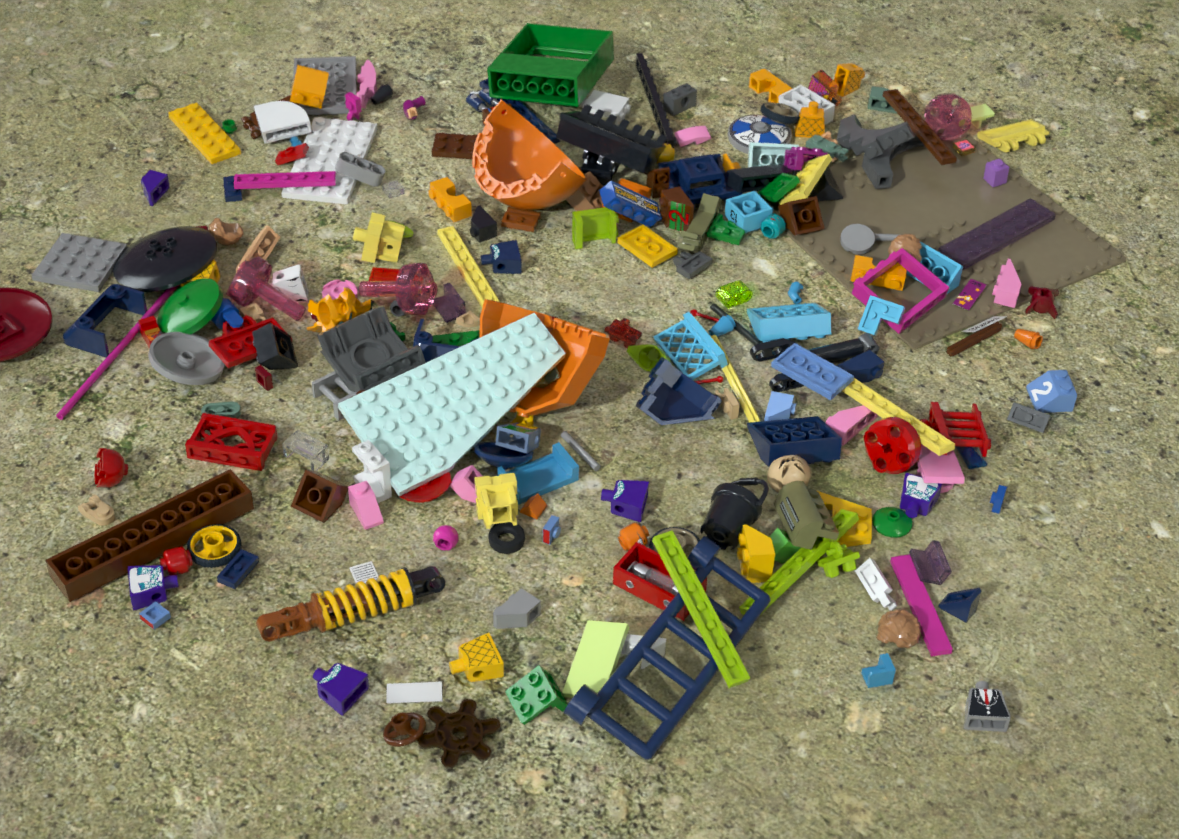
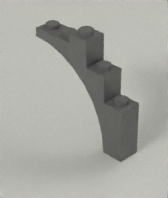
M855 114L841 120L837 135V141L842 148L853 149L856 156L865 152L868 159L884 154V150L914 138V133L907 121L884 129L870 130L862 128Z
M915 134L914 138L884 150V154L872 159H868L864 153L862 168L875 189L891 188L893 172L890 162L893 158L908 149L925 146Z

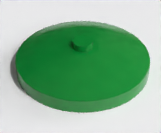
M202 278L179 288L168 298L159 312L157 324L163 334L181 332L191 335L205 326L215 316L222 304L223 291L221 287L212 279Z

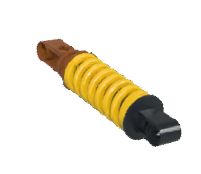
M434 566L410 573L406 567H403L398 571L390 572L388 578L385 575H379L377 581L374 578H368L366 584L363 581H358L355 587L352 584H347L344 590L337 587L334 589L333 594L328 590L324 591L323 594L312 593L310 602L305 604L300 602L296 606L263 614L257 619L256 625L262 639L265 641H274L303 631L309 632L311 628L318 627L322 633L336 628L335 621L341 627L344 625V619L348 618L350 623H354L356 615H359L361 620H365L366 612L369 611L372 617L377 616L376 606L379 605L384 614L388 612L387 603L391 602L393 610L396 611L399 609V599H402V602H400L402 608L416 606V598L442 591L446 582L439 570Z

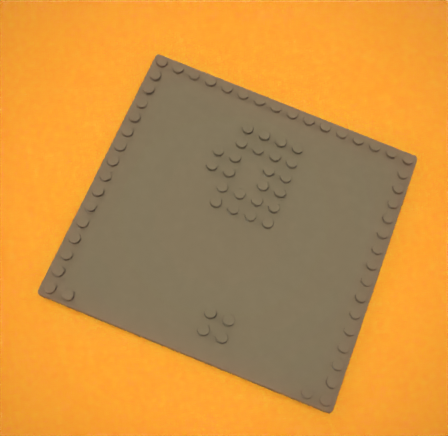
M954 123L933 129V131L956 156V163L941 165L925 146L908 149L898 154L890 162L893 172L891 188L881 189L874 188L862 168L864 154L829 166L843 195V199L818 201L825 229L795 236L787 227L784 230L786 235L850 293H852L854 288V282L850 281L856 254H852L853 252L846 251L842 247L840 237L843 229L851 224L865 225L874 234H912L922 243L962 265L963 270L959 286L949 292L942 301L900 334L883 320L881 321L913 350L1014 309L994 303L995 296L992 295L1002 264L1006 265L1008 259H1011L1022 284L1015 308L1030 302L1032 296L1028 289L1031 286L1060 290L1126 262L1124 255L1011 167H1009L1005 184L992 187L983 179L986 163L999 158ZM967 140L974 148L962 151L955 143ZM765 200L773 209L772 214L780 216L779 202ZM875 240L869 252L858 255L873 258L872 263L874 266H877L881 260L885 261L889 257L888 250L892 241ZM907 274L902 291L867 285L881 299L904 306L903 315L932 293L927 286ZM970 279L986 284L987 286L969 310L953 304Z

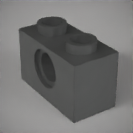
M686 83L664 93L663 110L675 116L696 106L697 89Z

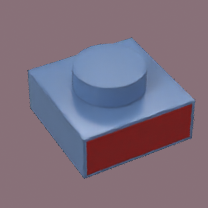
M552 515L543 527L544 543L550 545L554 538H558L561 532L559 517Z
M156 601L139 613L140 619L153 630L171 618L170 612Z

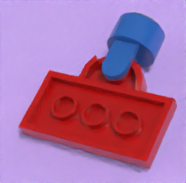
M223 298L219 310L211 319L219 329H223L222 336L209 340V347L227 368H231L256 358L257 351L253 345V331L269 323L274 324L284 332L286 331L273 317L258 323L248 315L241 317L238 308L229 299Z

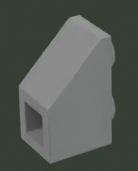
M521 588L517 593L512 594L502 606H498L493 613V627L503 629L529 626L541 615V601Z

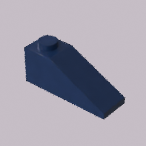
M868 350L837 365V367L854 375V378L861 383H867L882 376L884 361L871 350Z

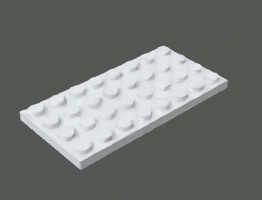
M315 117L311 124L312 132L307 133L304 143H307L309 146L307 154L304 158L295 161L291 172L336 171L335 166L342 152L366 159L377 131V124ZM336 171V186L285 187L282 190V198L348 205L357 180Z

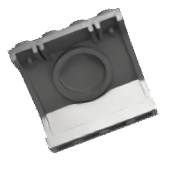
M384 306L376 307L317 335L322 347L320 352L346 387L353 392L366 391L426 363L419 345L408 349L393 331Z

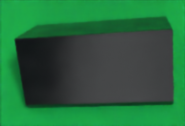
M828 166L809 194V198L817 196L818 201L843 199V195Z

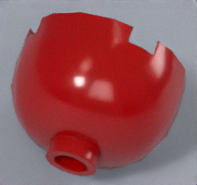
M109 448L98 449L96 458H100V460H98V464H95L94 469L96 487L112 488L117 486L122 481L123 475L127 476L128 464H124L123 456L116 450Z

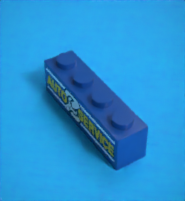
M610 181L599 190L604 207L634 221L651 227L662 219L657 202L618 183Z

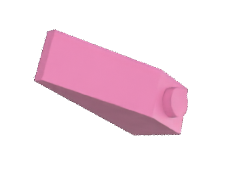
M862 405L838 411L834 416H830L827 419L826 424L842 438L841 445L844 446L874 421L878 415Z

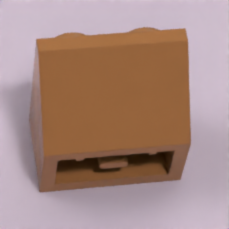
M589 171L584 174L587 181L578 191L566 199L576 211L602 208V198L599 190L603 186Z

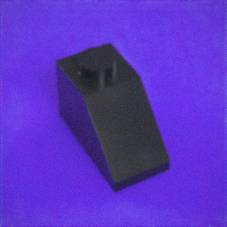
M481 205L477 206L471 218L470 228L471 236L479 243L497 237V222Z

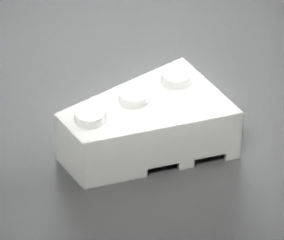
M802 85L779 95L778 103L786 104L798 113H800L802 107H808L809 102L815 101L818 103V108L824 109L825 125L833 121L835 104Z

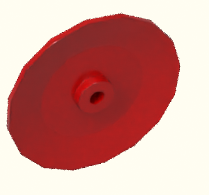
M447 472L399 497L418 503L432 501L448 490L452 482L451 475Z

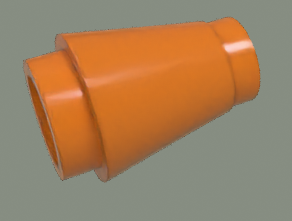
M1017 329L1014 334L1015 339L1030 349H1038L1043 341V337L1039 332Z

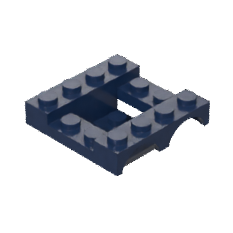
M720 153L658 163V169L670 168L669 189L680 186L693 203L694 210L695 204L701 203L703 193L720 197L725 203L726 199L742 195V193L736 192L727 185L730 170L725 172ZM709 180L714 183L711 186L690 189L691 183Z

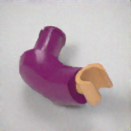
M423 96L414 100L408 99L403 103V112L408 120L416 119L418 116L417 108L426 105Z

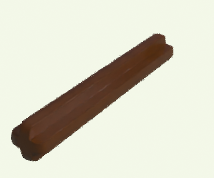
M997 321L947 347L946 353L950 357L955 356L1001 331L1002 324H999Z

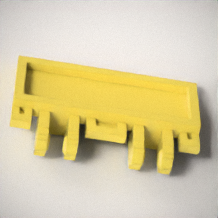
M1030 119L979 131L977 138L1007 153L1010 152V149L1018 150V142L1025 141V143L1036 146L1037 143L1044 144L1046 141L1045 135H1049V131L1045 129L1044 125Z

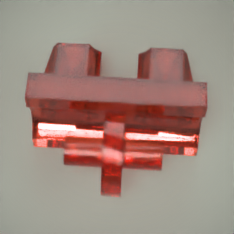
M623 318L621 321L615 319L610 326L605 327V332L610 335V340L614 342L623 341L624 347L627 349L628 346L636 345V341L642 337V332L629 326L630 321L627 318Z

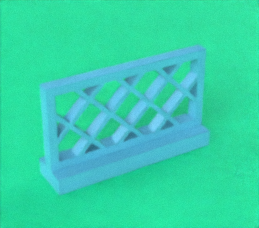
M690 312L683 314L684 320L653 337L677 369L692 380L718 365L721 368L728 365L723 350ZM682 327L686 328L685 333H677V330ZM670 337L669 342L661 341V339ZM675 337L682 338L681 342H673ZM687 338L694 339L693 343H685ZM671 347H679L678 352H670ZM683 348H691L690 353H683ZM695 348L703 349L702 354L694 353ZM679 358H687L686 363L678 362ZM692 358H698V359H700V360H699V363H690V362H691ZM704 359L713 360L708 364H703ZM688 368H696V371L693 373H687Z

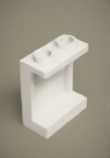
M593 90L583 107L586 104L592 106L590 115L595 114L600 109L605 112L603 115L605 117H609L610 114L617 116L615 121L617 126L625 119L626 114H629L631 108L629 98Z
M370 440L353 446V453L364 464V471L354 475L355 483L367 481L375 493L377 503L391 498L390 463Z

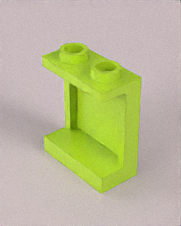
M606 207L572 212V241L575 249H582L583 242L609 238L612 244L616 243V237H618L616 223H619L618 213Z

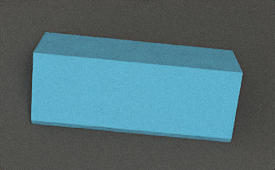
M920 241L922 246L920 249L922 256L920 263L950 287L947 292L948 294L959 286L963 266ZM909 271L906 272L907 275H909L910 277H912V278H914L915 280L919 281V280H918L915 276H913Z

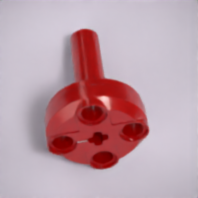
M883 418L872 424L863 436L867 456L872 462L874 469L879 473H903L910 469L919 459L921 453L920 437L915 428L902 418ZM920 419L921 422L932 428L928 420Z

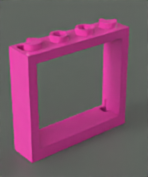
M903 248L897 252L893 251L885 261L881 260L876 268L869 269L864 277L857 278L853 283L854 288L851 293L865 306L870 295L880 298L867 285L896 263H899L927 286L932 293L902 315L899 325L882 319L898 334L942 301L950 288Z

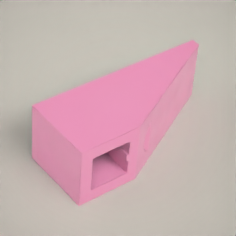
M1011 259L1007 260L1006 265L1002 264L992 295L995 296L994 303L1015 308L1022 284Z

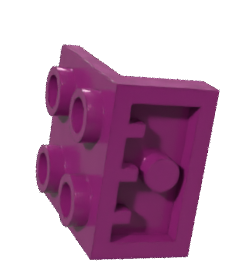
M791 147V150H785L784 166L791 170H802L804 166L803 155L824 156L828 153L822 152L823 149Z

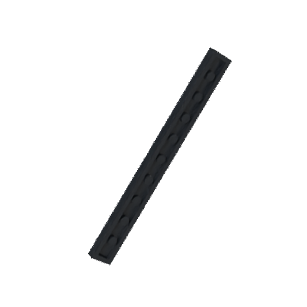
M636 53V69L660 135L667 136L665 143L671 144L672 148L677 145L676 137H673V129L670 128V121L666 118V110H663V102L660 101V94L657 92L656 84H654L653 75H650V67H647V59H644L643 53Z

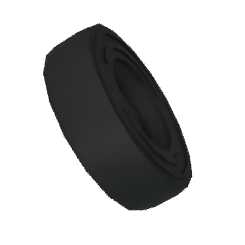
M511 522L494 524L489 531V544L493 550L499 553H515L524 545V529L519 524L513 526ZM508 533L514 535L515 538L511 541H502L499 539V536Z

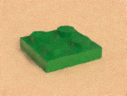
M782 173L758 192V194L764 200L779 202L786 193L793 191L801 181L797 176Z

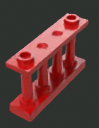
M931 402L929 422L933 430L955 443V446L979 447L982 457L987 456V450L991 449V438H988L982 421V413L978 410L977 404H972L971 412H951L940 409L939 402ZM946 419H960V420H970V421H956V420H946ZM949 428H964V429H973V430H958V429H949ZM952 437H964V438H976V439H956V438H952Z

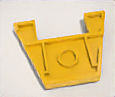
M817 491L827 510H832L831 518L841 509L858 514L859 520L837 541L840 545L845 544L846 547L871 544L872 509Z

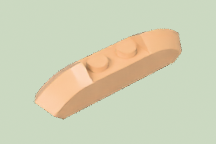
M268 225L257 235L236 268L237 283L250 284L279 241L280 236Z

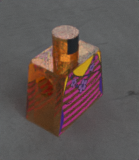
M821 69L812 75L808 86L809 90L836 106L842 101V98L837 95L839 85L826 72Z

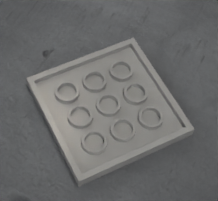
M62 233L33 272L32 279L38 282L99 292L112 274L113 267L127 248V244Z

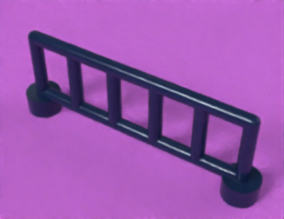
M703 536L687 558L695 570L700 583L702 584L713 570L755 600L744 616L739 619L708 596L720 621L732 629L728 636L734 648H736L768 606L771 599L766 592L718 559L716 556L721 547L706 536ZM679 592L597 693L584 684L564 710V714L580 726L590 718L645 760H650L656 754L719 670L704 639L675 618L685 605ZM666 628L710 659L695 680L651 648ZM642 658L686 690L671 711L627 679ZM618 689L662 721L647 743L643 742L602 711V708Z

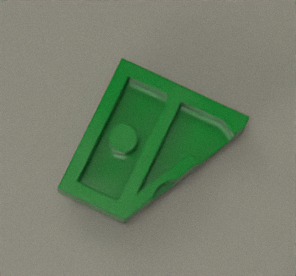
M719 213L707 231V237L735 245H740L745 236L744 229L736 226L732 221H725L723 215Z

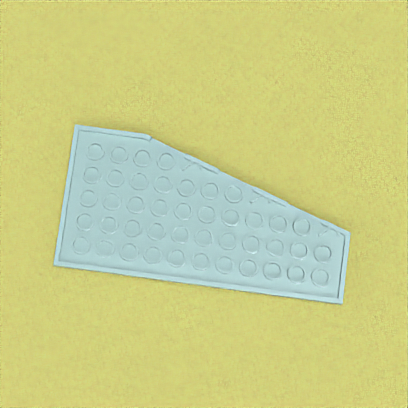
M532 313L338 403V408L361 442L370 440L390 463L391 485L398 496H401L451 471L454 465L472 447H475L493 429V426L511 408L513 409L565 357V352L537 315Z

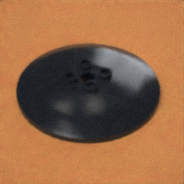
M179 226L151 233L127 247L113 267V274L119 285L142 292L169 289L189 281L205 270L215 258L217 243L214 236L203 228Z

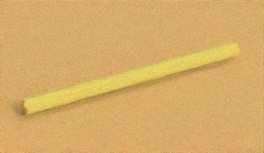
M716 335L711 336L725 353L728 365L723 367L722 370L749 423L760 422L761 419Z

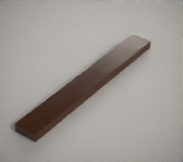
M898 89L883 91V97L904 122H908L914 134L941 165L956 163V156Z

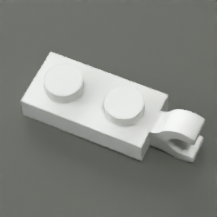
M869 558L855 572L872 600L876 603L881 602L884 608L888 607L892 611L897 607L896 602L889 596L893 589L876 562Z

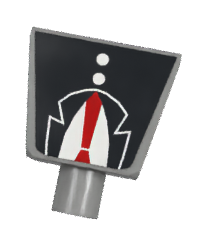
M986 681L977 682L975 688L969 689L966 699L964 730L1007 732L1011 718L1002 691L999 689H989V684Z

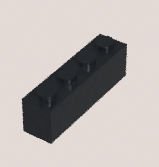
M783 164L731 169L727 185L738 193L760 191L780 174L793 175L794 171Z

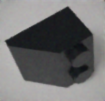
M272 323L252 332L253 345L257 351L256 358L260 365L269 370L298 367L291 335Z

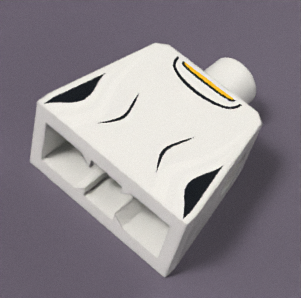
M300 265L274 272L273 283L264 284L266 295L276 293L280 303L308 302L309 290Z

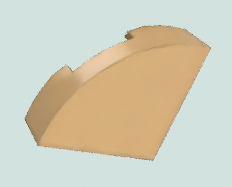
M469 311L456 318V323L464 327H476L480 325V318Z

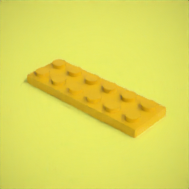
M192 103L168 112L172 122L211 164L241 154V149L198 103Z

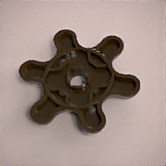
M472 699L463 700L459 710L454 713H447L441 707L433 706L429 708L427 716L436 727L431 732L423 733L417 739V743L425 750L430 748L442 749L441 763L446 769H453L458 763V759L463 755H473L479 761L484 762L490 758L492 751L483 742V738L496 734L501 727L500 721L496 718L485 720L476 718L474 713L477 709V704ZM456 732H463L465 735L462 736V739H460L459 737H455L453 734Z

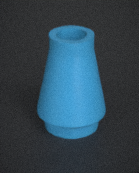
M729 315L722 316L708 331L709 335L719 337L733 331L736 326L735 321Z

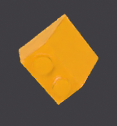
M297 65L290 102L321 109L329 72Z

